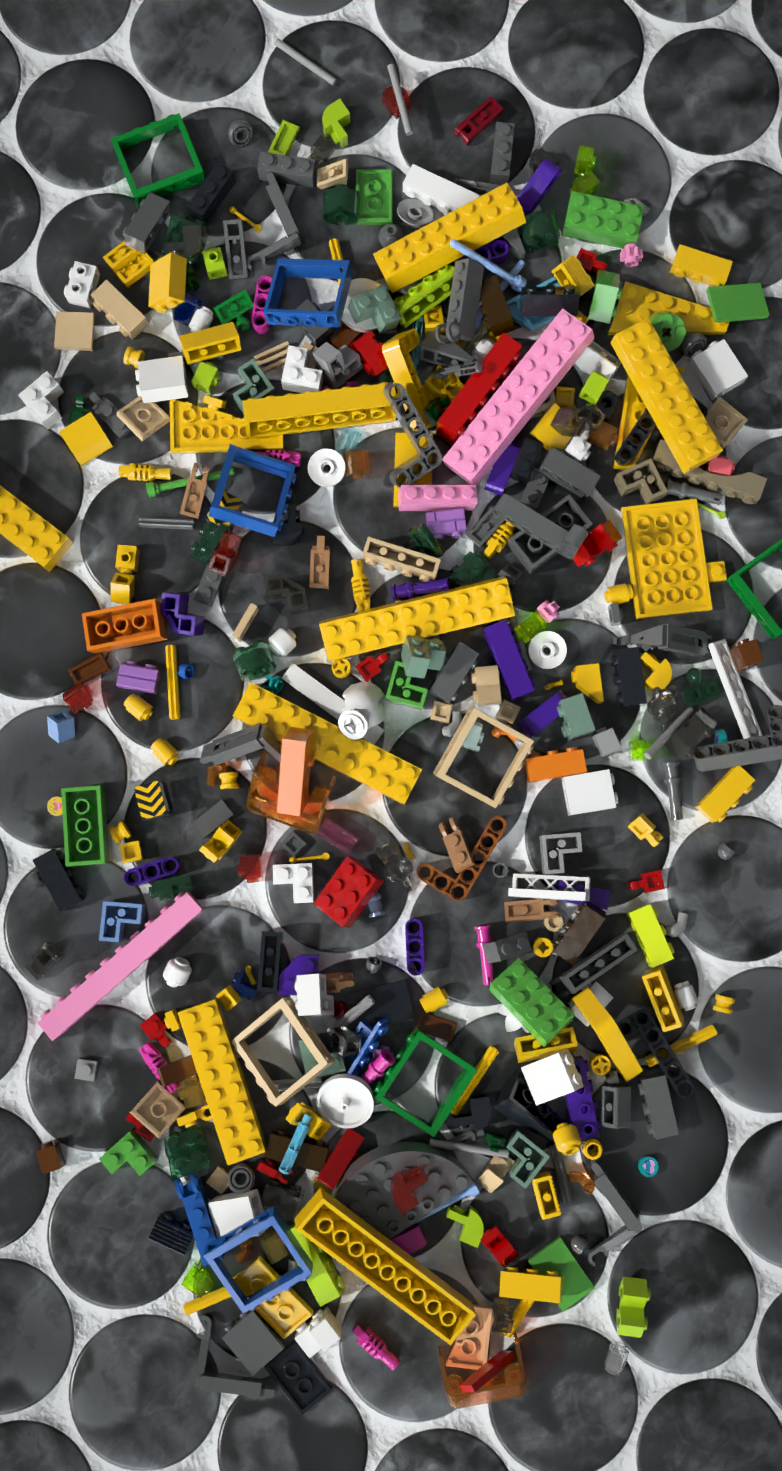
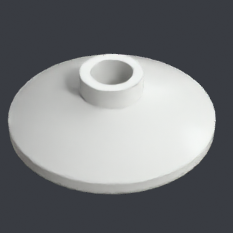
M318 450L311 456L308 462L309 476L320 486H334L342 480L345 474V462L342 456L335 450ZM326 465L331 467L329 472L324 471Z
M544 631L532 638L528 651L530 659L536 666L543 669H552L564 661L567 647L559 634L552 631ZM545 648H548L550 650V654H545L543 650Z

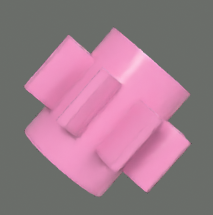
M627 244L624 246V249H621L620 262L625 261L626 267H636L639 265V262H642L643 249H638L637 244Z
M546 600L537 608L539 612L537 617L541 622L546 620L550 623L559 616L557 610L560 607L555 601L550 603Z

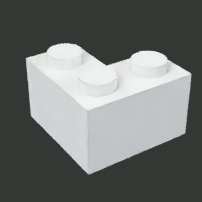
M289 345L281 380L283 390L299 393L321 391L323 372L322 370L307 368L309 359L308 349Z
M46 371L18 396L47 429L62 418L51 403L63 394L64 391Z
M313 863L273 865V885L293 884L294 903L315 902Z
M297 975V980L295 981V990L297 992L295 1007L298 1016H334L333 995H327L326 975Z
M328 1307L324 1310H317L312 1315L313 1319L308 1323L304 1322L296 1329L295 1340L309 1358L321 1348L325 1352L341 1338L342 1326Z

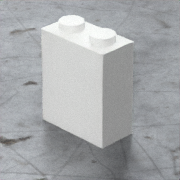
M724 339L720 342H717V340L708 345V349L703 352L699 350L694 353L689 363L690 368L712 401L741 385L748 377Z
M182 356L138 362V370H135V375L139 384L136 385L138 396L142 397L143 403L188 397L186 368Z
M609 769L561 778L568 816L616 808L618 796L616 792H613L612 785H615L613 773L610 774Z
M568 1049L521 1067L536 1105L584 1087L581 1075L575 1067L574 1058Z
M258 1189L249 1190L241 1194L217 1195L208 1202L209 1213L212 1217L217 1239L264 1212ZM265 1230L254 1235L253 1237L260 1236Z

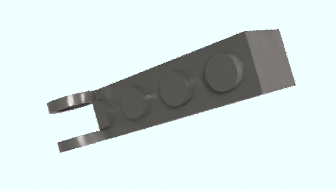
M470 258L455 261L447 323L439 324L435 329V337L439 343H447L449 340L451 342L474 340L484 266ZM441 327L446 331V338L444 340L440 337Z
M627 933L620 934L566 972H562L551 979L548 983L552 986L559 981L563 982L566 989L557 995L559 999H562L569 994H575L638 949Z

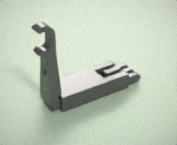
M272 172L266 175L270 184L266 186V189L287 236L248 257L246 265L251 272H253V267L251 266L253 262L261 259L262 263L267 265V259L302 245L301 240L303 238Z
M668 623L634 635H626L623 638L613 637V645L658 646V649L698 657L711 655L710 650H707V648H709L708 644H710L708 641L713 640V636L706 635V632Z
M258 723L204 745L200 763L213 762L215 765H219L261 748L267 750L281 763L282 746L266 724Z
M599 1159L591 1160L594 1182L625 1225L589 1251L588 1260L592 1266H595V1260L592 1258L595 1254L601 1251L606 1257H609L608 1250L642 1230L639 1214Z
M201 1315L199 1317L200 1320H206L208 1325L206 1333L200 1332L196 1335L201 1339L194 1386H200L199 1390L273 1398L276 1388L270 1385H263L262 1378L206 1371L212 1319L208 1315Z

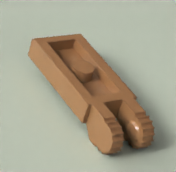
M194 462L191 476L188 478L180 514L198 519L210 467L205 466L202 480L195 479L199 466L198 463Z
M452 817L449 821L454 830L453 833L449 834L443 822L439 824V828L454 870L459 873L475 865L463 832L460 830L455 818Z
M535 899L504 902L505 921L509 923L559 918L560 912H544V906H558L559 900Z

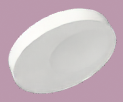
M366 278L351 280L342 316V321L349 328L364 333L378 330L372 318L355 324L347 308L352 297L380 287L381 285Z
M338 1074L328 1078L321 1085L317 1096V1107L321 1116L330 1124L340 1128H354L362 1125L370 1118L374 1108V1094L371 1087L363 1079L351 1074Z

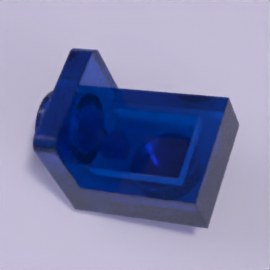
M186 293L185 302L174 307L173 319L189 326L191 316L197 309L202 307V301Z
M241 970L240 973L236 972L232 983L235 984L233 989L239 991L241 997L250 1000L251 997L255 998L258 991L256 988L242 982L246 971Z

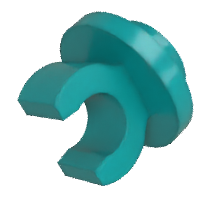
M277 675L265 677L270 682L268 686L263 685L262 688L275 695L278 694L283 688L282 678Z

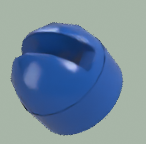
M185 663L178 667L180 668L178 672L180 677L184 679H191L193 677V665Z

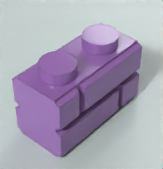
M464 508L426 512L428 538H433V540L437 541L444 539V536L460 538L463 534H466Z
M127 661L126 664H120L116 686L157 694L161 672L154 665L145 664V667H140L137 662Z

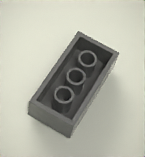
M570 494L542 514V516L568 532L573 524H577L587 531L592 526V522ZM522 530L511 537L507 543L508 547L530 574L558 554V552Z

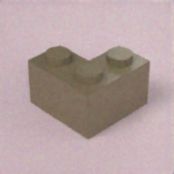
M651 458L617 473L614 478L621 497L639 489L645 504H651L664 498L668 492Z

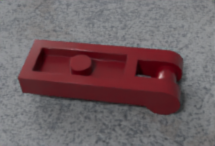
M492 96L489 97L456 127L454 134L457 137H461L466 146L470 145L475 137L503 113L504 108ZM467 128L471 130L469 133L465 131Z

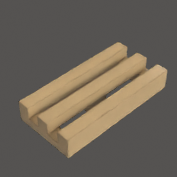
M288 341L254 356L256 363L264 374L285 365L286 358L264 368L262 367L287 355Z
M253 603L249 605L232 634L234 639L239 642L243 639L259 611L258 606Z

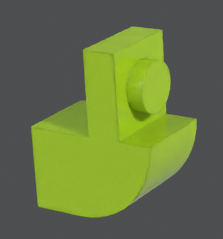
M338 99L324 110L322 116L323 132L326 138L331 135L333 141L336 144L339 143L341 148H344L348 145V135L343 127L350 123V112L341 99Z
M448 1206L446 1211L447 1218L463 1224L458 1235L459 1240L478 1248L484 1232L479 1212L472 1206L469 1207L467 1213L461 1206Z

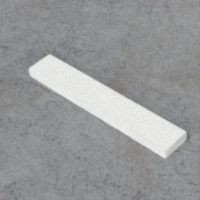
M726 639L708 644L743 738L763 736Z
M292 663L283 675L282 680L339 720L340 715L343 713L342 709L345 708V701ZM376 725L369 728L362 738L375 745L385 730Z

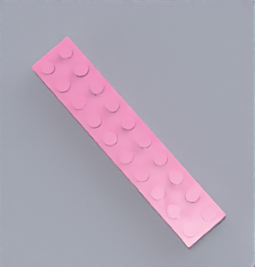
M562 308L442 460L445 465L470 485L477 486L594 340L593 330Z

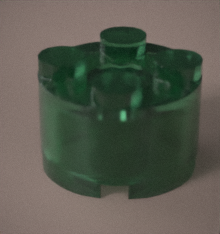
M337 184L336 188L323 190V219L334 225H338V221L344 222V225L358 222L360 192L347 188L345 184Z
M540 210L525 216L526 223L521 225L520 229L524 246L529 248L530 252H537L541 247H553L559 243L560 231L554 211H551L550 214L546 213V210Z
M257 640L246 648L239 647L234 650L233 661L242 681H245L244 678L248 677L250 681L268 675L270 673L269 669L273 667L275 670L277 667L269 645L264 643L263 640Z

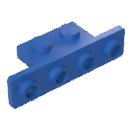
M388 1017L379 1020L374 1028L365 1020L360 1021L343 1050V1053L353 1061L347 1074L360 1077V1070L369 1062V1055L378 1047V1040L389 1028L387 1026L390 1022Z

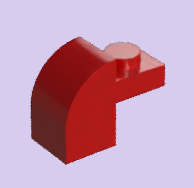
M497 1225L488 1229L480 1239L503 1267H506L519 1256V1253Z

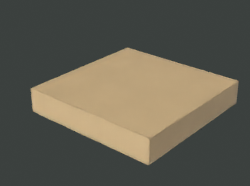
M56 311L54 348L56 350L93 351L94 313Z
M141 396L117 411V416L141 441H144L170 422V417L155 402L143 403Z
M720 396L707 410L708 414L705 418L722 449L727 446L748 421L745 416Z
M157 1081L130 1113L160 1139L187 1107Z

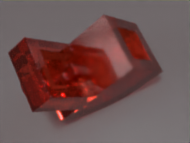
M227 530L223 531L219 547L213 552L208 569L224 576L228 575L238 558V551L243 537Z
M421 1165L410 1169L405 1176L399 1170L391 1180L390 1191L394 1203L402 1215L419 1205L413 1190L428 1181Z

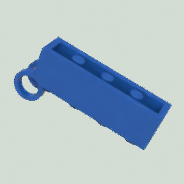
M192 1173L190 1174V1181L182 1183L180 1178L174 1180L179 1199L183 1201L203 1266H206L209 1263L204 1258L205 1247L216 1240L217 1236L212 1217L209 1213V1201L201 1177L197 1178L196 1174ZM225 1253L218 1256L220 1260H223Z

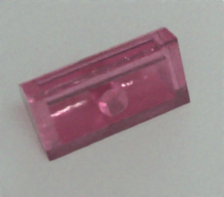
M326 818L316 833L317 836L347 855H350L359 840L358 837Z

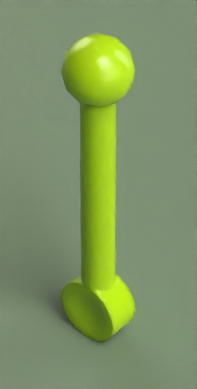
M697 502L698 507L717 515L719 519L725 517V512H718Z

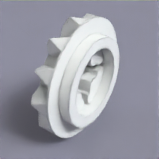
M349 709L340 715L338 725L346 737L360 739L368 731L369 721H366L365 714L362 715L358 710ZM352 720H354L355 723H359V724H358V725L356 726V728H355L354 725H351V724H348V723H350Z

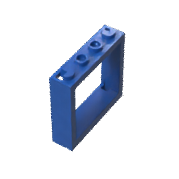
M278 258L263 311L267 323L270 325L340 327L353 276L350 260ZM286 277L341 279L333 311L278 309Z
M230 444L208 516L275 537L277 530L281 531L284 520H281V516L286 514L288 504H285L286 499L290 500L293 489L289 487L290 484L294 485L296 474L293 473L296 465ZM233 461L285 478L273 523L220 506Z
M275 1206L207 1244L204 1251V1258L242 1313L256 1309L262 1302L272 1300L278 1293L291 1289L299 1281H305L311 1276L313 1270V1262ZM273 1226L299 1264V1267L246 1297L218 1256L266 1228Z

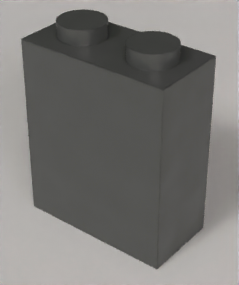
M255 1309L245 1313L241 1312L239 1314L240 1318L234 1322L232 1320L224 1327L222 1339L252 1376L279 1354L285 1345L280 1335Z

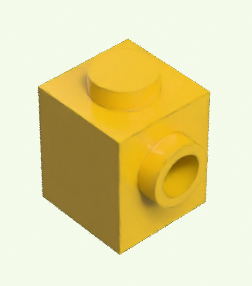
M118 545L115 567L122 574L132 575V572L138 573L140 556L138 547Z
M115 573L111 581V602L119 604L131 603L134 596V575Z

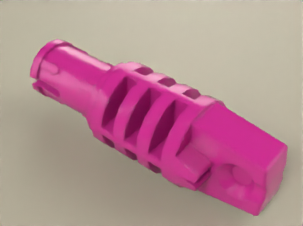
M271 449L265 452L253 451L296 465L295 467H300L301 454L297 452Z
M149 1041L139 1051L145 1063L152 1070V1073L160 1080L157 1068L168 1064V1062L165 1061L160 1051ZM176 1082L166 1087L172 1093L181 1085Z
M358 1324L353 1327L352 1332L359 1338L356 1342L372 1357L381 1359L393 1371L399 1364L400 1359L387 1349V1344L370 1328L367 1327L364 1330Z

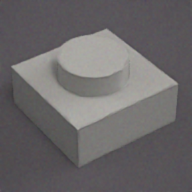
M78 1058L74 1079L94 1082L99 1061Z

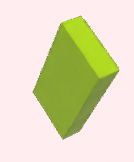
M283 120L268 153L289 155L300 131V126Z

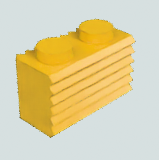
M574 254L552 270L560 286L563 287L568 284L578 286L580 296L595 286L591 276L585 272L581 261Z
M550 1172L537 1173L532 1180L542 1220L560 1216L561 1211Z

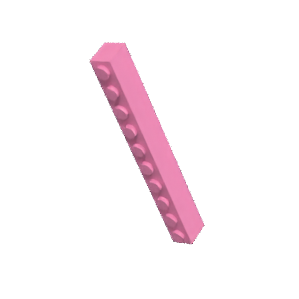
M181 892L174 898L176 902L172 906L166 905L159 912L161 915L156 920L154 918L150 919L145 924L146 928L141 933L139 930L130 937L131 941L127 945L123 943L115 950L116 955L112 958L107 957L100 963L102 966L97 971L92 970L85 976L87 980L84 983H77L70 989L72 993L68 997H61L55 1003L57 1006L52 1011L48 1009L40 1016L41 1020L37 1024L52 1041L58 1039L205 910L190 892Z

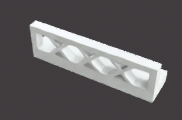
M513 874L512 888H509L508 896L589 901L590 877ZM518 878H525L529 885L525 889H517ZM540 879H544L548 883L544 890H538L534 885ZM559 880H563L568 885L563 891H557L553 886ZM578 881H585V892H577L572 886Z

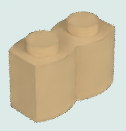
M498 665L475 667L474 672H471L472 684L476 685V691H473L474 703L477 702L478 707L501 705Z

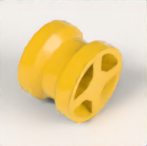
M128 346L124 354V364H132L138 369V362L144 361L145 352L143 350L137 351L134 347Z
M345 658L334 660L332 663L333 674L338 678H346L351 672L350 662Z
M238 772L219 774V778L222 781L220 789L239 788V783H237Z
M120 820L116 826L108 827L112 838L117 844L121 843L122 839L131 837V833L123 820Z
M539 937L534 940L532 950L539 957H547L552 953L553 945L547 938Z
M716 994V1004L713 1006V1010L732 1014V1004L735 1003V999Z
M598 1053L590 1058L589 1066L596 1074L605 1075L610 1071L611 1063L605 1055Z

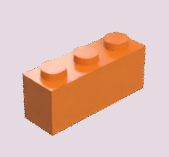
M577 747L567 748L564 753H559L558 750L549 751L546 756H540V753L528 755V759L524 760L528 783L587 772L583 749L578 750Z

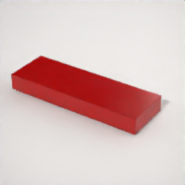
M347 1128L316 1179L333 1190L364 1140V1137L351 1128Z
M513 1351L498 1352L459 1385L462 1392L475 1393L514 1360L515 1355Z

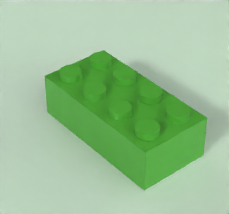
M572 191L562 236L624 249V246L627 244L637 243L644 206Z
M98 785L61 788L66 867L109 864L105 787Z
M520 958L490 983L489 990L543 1047L548 1045L573 1021L575 1015Z

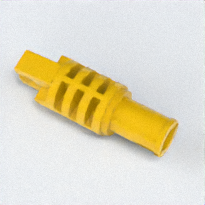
M131 463L130 465L119 466L118 470L120 477H126L128 480L152 482L155 479H172L171 468H155L152 464Z
M507 521L505 524L500 525L487 541L486 545L488 547L484 551V555L491 559L496 552L500 553L513 536V531L516 527Z
M353 559L351 560L353 569L351 582L355 603L359 612L370 609L371 595L368 577L364 574L363 559H358V561Z

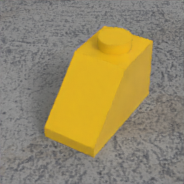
M599 663L575 666L574 671L571 672L572 682L576 683V688L595 703L601 704L604 698Z

